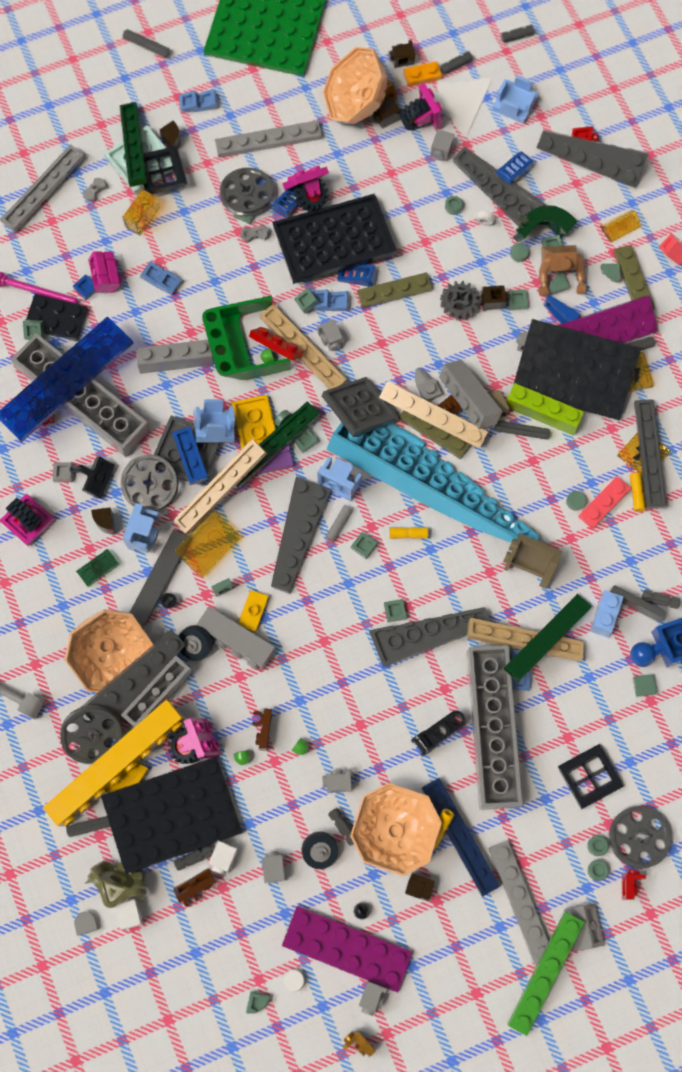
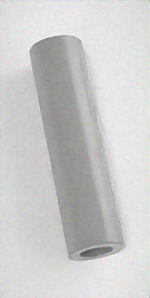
M344 505L325 537L327 540L334 542L352 511L349 506Z

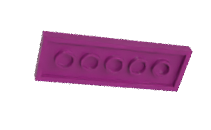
M648 295L558 325L621 343L658 331L651 299Z
M296 906L282 946L397 993L412 955L411 951Z

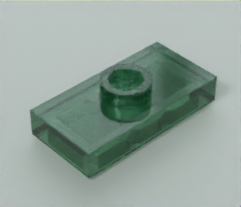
M106 549L76 572L86 586L90 587L119 566V563L110 551Z

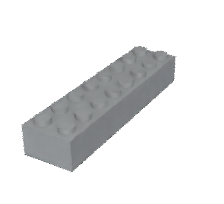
M37 333L11 359L14 367L124 457L150 431L146 420Z
M508 645L469 647L467 650L479 810L520 808L523 805L511 676L504 670V667L510 662Z

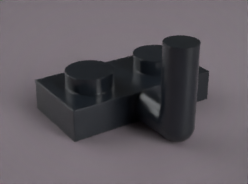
M98 456L95 458L91 469L80 464L71 466L69 470L71 473L81 472L88 477L82 491L97 499H101L115 464Z

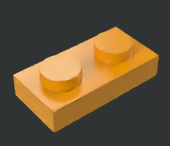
M437 61L404 68L403 71L408 87L441 80L442 77Z

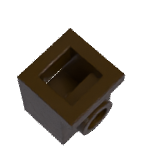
M408 40L407 44L392 46V51H388L390 62L393 61L394 68L415 65V50L412 40Z
M504 285L482 287V310L505 308L506 303L509 302V294L505 292Z

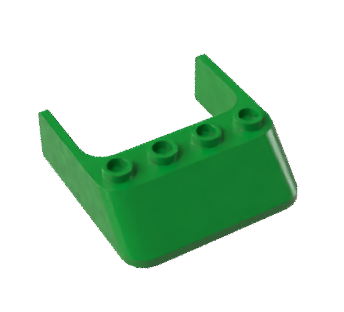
M272 296L209 308L203 312V325L215 368L219 375L239 380H248L290 370L291 360L288 358L251 366L239 325V319L242 315L269 308L272 305Z

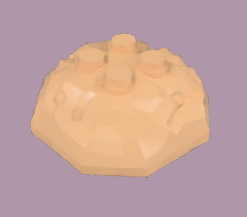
M355 47L331 68L323 90L331 120L356 124L364 118L373 115V112L381 106L385 98L388 76L386 68L376 50Z
M103 609L84 620L76 629L70 632L64 660L88 692L97 693L149 649L153 643L132 613Z
M388 783L363 796L350 837L363 863L405 876L430 862L442 822L427 795Z

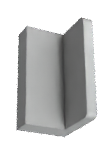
M595 904L564 909V911L585 922L572 946L573 951L604 946Z

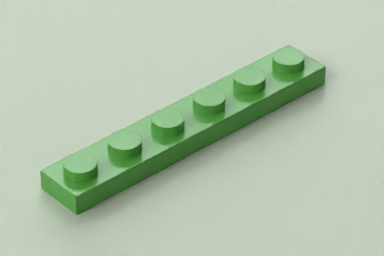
M564 911L507 1023L509 1027L526 1036L528 1035L585 923L583 920Z

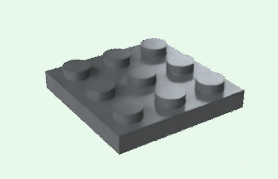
M367 377L323 391L321 396L353 437L396 422L398 419V415L390 405L379 398L381 394Z
M171 415L154 455L169 461L175 468L178 478L189 481L172 432L190 427L196 442L194 423ZM196 442L206 474L209 472L221 442ZM158 463L156 470L164 472L166 465ZM204 481L197 484L203 486Z

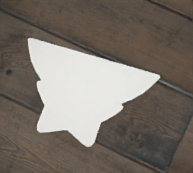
M480 78L467 83L466 81H459L452 84L443 80H437L438 93L434 95V100L440 103L447 118L451 117L455 127L465 137L468 135L492 78Z

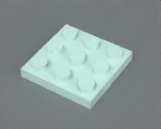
M148 125L141 129L144 153L166 148ZM124 141L105 152L104 156L129 186ZM169 155L160 157L163 168L172 166ZM157 159L147 161L149 171L159 169ZM172 170L164 172V174L166 175ZM161 173L151 175L153 183L162 178ZM129 186V188L136 195L144 189V186Z

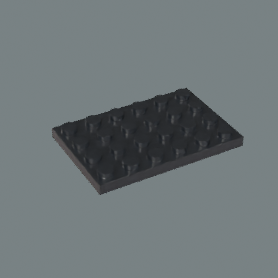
M375 193L272 222L293 284L397 255L396 246Z
M532 319L514 383L576 409L620 421L641 348Z
M217 756L101 795L125 875L243 833Z

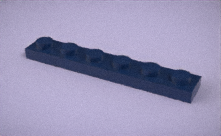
M440 778L423 786L421 789L431 800L439 817L443 809H448L454 813V817L445 832L481 897L499 888V883Z

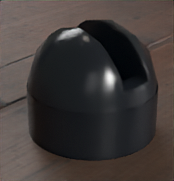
M165 593L161 597V605L166 609L173 608L176 604L175 595ZM168 597H171L172 600L166 606L164 603Z
M358 903L354 907L356 918L363 920L369 916L370 908L366 903ZM361 905H362L363 911H364L365 914H366V915L363 916V917H362V915H361V913H360V910H359V908H358V907L361 906Z

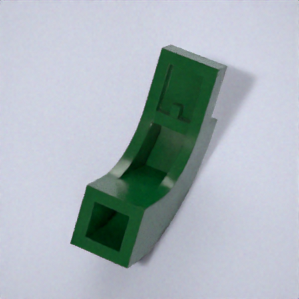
M553 205L540 206L524 214L519 219L521 224L516 228L515 231L517 233L513 236V239L517 243L525 239L536 225H544L556 235L562 237L577 223V220L560 207Z

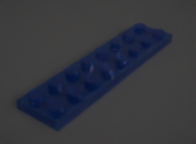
M107 316L0 410V422L22 443L134 344L133 340Z

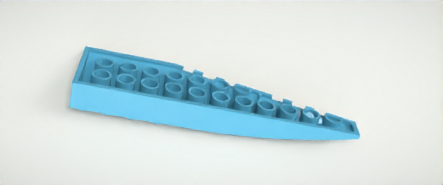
M341 422L332 434L327 446L328 451L424 505L470 527L510 543L513 539L517 540L519 533L538 540L539 535L521 520L516 521L509 510L506 509L504 511L497 505L498 502L493 497L488 498L483 494L484 490L462 472H456L450 462H444L438 457L439 453L434 449L429 450L423 440L399 426L390 423L353 437Z

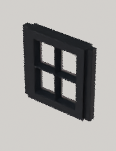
M177 146L144 153L147 184H143L146 195H153L188 185ZM169 155L172 166L163 168L160 157ZM157 159L159 169L149 171L147 161ZM174 170L176 181L167 183L164 172ZM161 173L163 184L154 186L151 175Z
M600 744L557 766L581 810L624 787ZM599 757L604 767L591 774L586 764ZM582 766L588 776L574 782L570 772ZM607 771L611 781L598 787L593 777ZM590 779L595 790L582 796L577 786Z

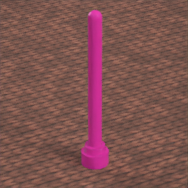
M0 272V287L8 285L42 296L78 304V299L75 297L8 278L5 273Z

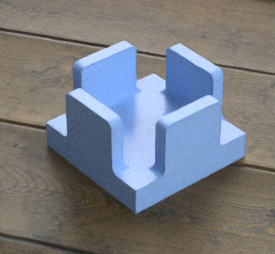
M519 75L516 76L514 82L504 79L498 90L497 99L492 107V111L524 124L539 93L531 90L532 81Z
M205 399L202 410H200V407H195L193 417L196 442H234L235 416L233 407H229V410H223L222 399Z
M328 457L323 467L321 466L317 472L318 485L329 488L331 492L352 501L355 491L362 480V474L358 473L352 482L353 477L350 476V473L353 470V466L339 458L332 465V458Z
M135 503L122 538L129 550L149 552L148 546L154 545L159 531L158 528L152 527L154 520L160 521L159 512L146 509L143 505Z

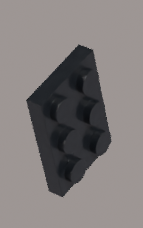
M34 294L26 320L43 321L44 334L77 342L88 308L84 305Z

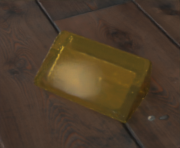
M635 210L626 211L600 225L601 230L610 242L641 227Z

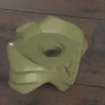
M107 860L101 861L90 868L91 872L88 874V880L85 884L93 883L96 885L105 907L114 908L119 902L132 896L137 897L142 902L145 900L148 881L144 872L136 871L125 875L121 862L116 866Z

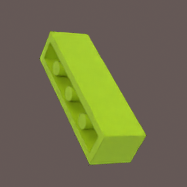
M516 383L513 384L506 401L510 410L573 436L584 413L581 410Z

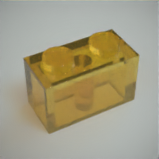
M142 189L122 216L125 228L141 235L160 209L157 197Z

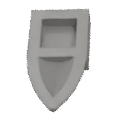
M417 368L415 383L421 397L427 401L441 397L442 392L435 378H432L423 369Z

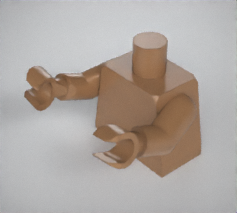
M576 245L542 247V259L539 269V283H541L538 290L539 294L542 296L550 295L547 287L549 270H576V280L578 281L576 293L584 294L586 292V284H584L585 268L582 256L577 253Z

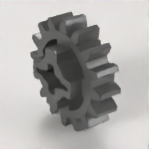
M454 281V286L449 283L447 289H443L440 297V306L445 307L444 313L449 312V318L454 315L456 320L459 319V316L466 320V315L472 317L473 312H477V306L480 304V300H478L480 294L476 293V287L470 288L471 283L466 286L464 281L461 284Z

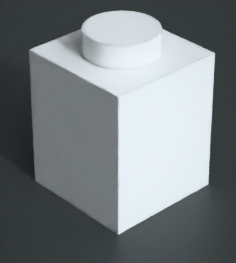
M218 841L209 861V865L213 866L212 871L223 875L224 871L229 873L238 849Z
M127 897L115 906L120 930L143 925L136 899L132 900L131 897Z

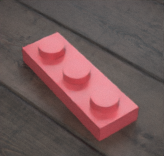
M616 476L578 517L593 529L631 488Z

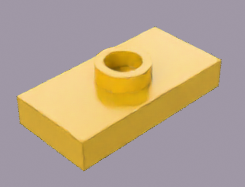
M250 590L238 624L248 631L256 633L269 596Z

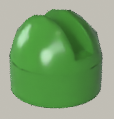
M270 348L263 350L261 353V360L264 363L275 361L272 349Z
M300 738L291 751L297 755H304L308 751V744Z
M249 750L233 754L235 761L239 765H245L250 760Z

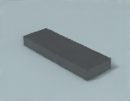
M616 585L609 591L623 596L622 604L659 623L667 613Z

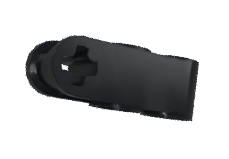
M452 711L427 730L422 731L411 739V742L415 743L421 751L420 755L424 757L443 741L462 729L465 723L464 714L460 711ZM453 716H458L461 718L462 723L455 726L451 723L450 719ZM441 727L445 730V735L438 737L435 735L434 730Z

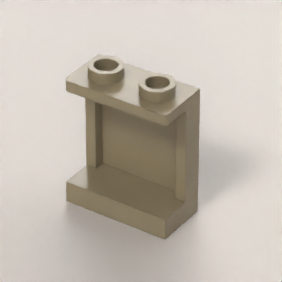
M519 533L517 540L513 539L508 549L512 552L507 551L503 562L506 563L504 570L508 571L509 566L513 565L541 577L542 580L539 586L547 589L563 551Z

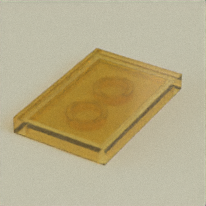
M213 511L174 552L202 578L242 536L218 513Z

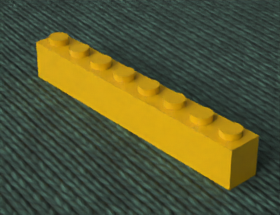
M165 700L42 808L57 826L65 825L67 827L75 820V815L79 812H85L91 806L90 802L95 798L97 800L101 798V795L106 793L105 789L108 786L116 785L122 779L120 777L126 771L127 773L132 771L137 766V761L141 758H147L153 752L151 749L156 745L160 746L168 739L167 735L172 731H178L183 726L182 722L186 719L171 701Z

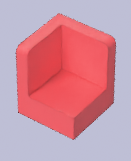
M671 233L659 245V248L667 257L680 265L682 263V241Z

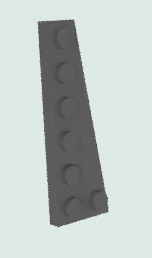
M543 130L536 147L634 188L649 156L648 152L622 148L612 144L608 145L594 140H585L580 137H572L548 130Z
M465 146L453 158V163L517 226L521 224L519 219L524 214L537 207L546 205L514 181L508 184L496 174V168Z
M296 476L272 578V588L290 593L331 489Z
M483 607L458 612L457 614H448L442 617L373 629L369 633L384 668L467 636L470 618L489 622L491 620L486 608Z
M172 629L169 630L81 707L87 705L105 707L113 712L120 722L123 719L121 714L182 650L185 643ZM92 712L85 714L90 720L95 717V714ZM106 719L102 722V725L104 727H111L114 722L111 719Z

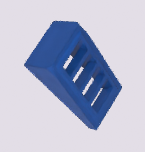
M520 151L499 168L496 174L510 184L529 171L533 160Z
M295 187L285 190L273 204V211L284 218L290 217L300 204L295 202L296 199L289 196L290 194L294 196L295 192L293 190Z
M362 264L339 271L337 281L371 287L376 285L378 271L375 265ZM346 270H349L348 276H345Z
M551 295L546 297L544 307L561 324L581 317L577 311Z

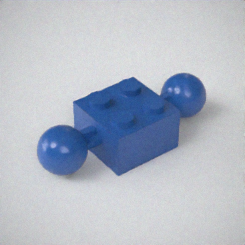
M682 618L657 626L651 632L656 644L650 645L646 642H639L630 651L632 662L639 667L651 665L655 657L660 654L666 668L682 663Z

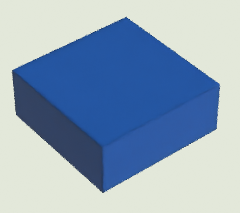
M86 274L73 285V289L85 300L95 293L93 280Z

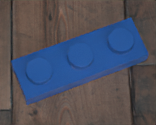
M187 427L172 432L190 486L208 480L191 428Z

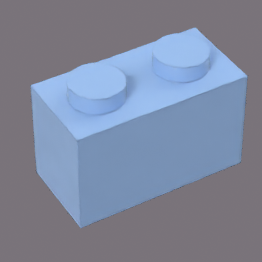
M606 590L602 593L589 631L607 638L610 636L623 596Z

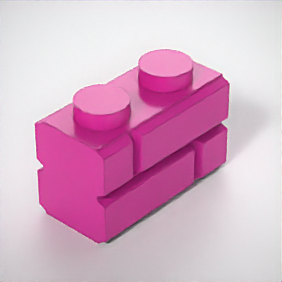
M92 252L88 261L95 292H116L122 283L121 275H118L117 272L118 260L114 258L113 252Z

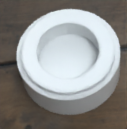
M481 211L477 213L476 221L483 225H492L495 215L490 212Z
M290 970L284 975L283 984L287 990L295 992L302 988L304 977L301 972Z

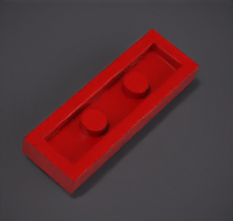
M259 327L250 330V338L291 361L303 357L304 351L298 348V345L283 340L282 336L270 333L267 328Z

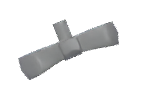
M94 178L93 184L83 191V197L89 202H94L96 193L99 190L106 189L105 181L102 178Z
M263 224L257 228L243 227L241 230V237L245 242H248L252 237H259L264 240L268 235V230Z

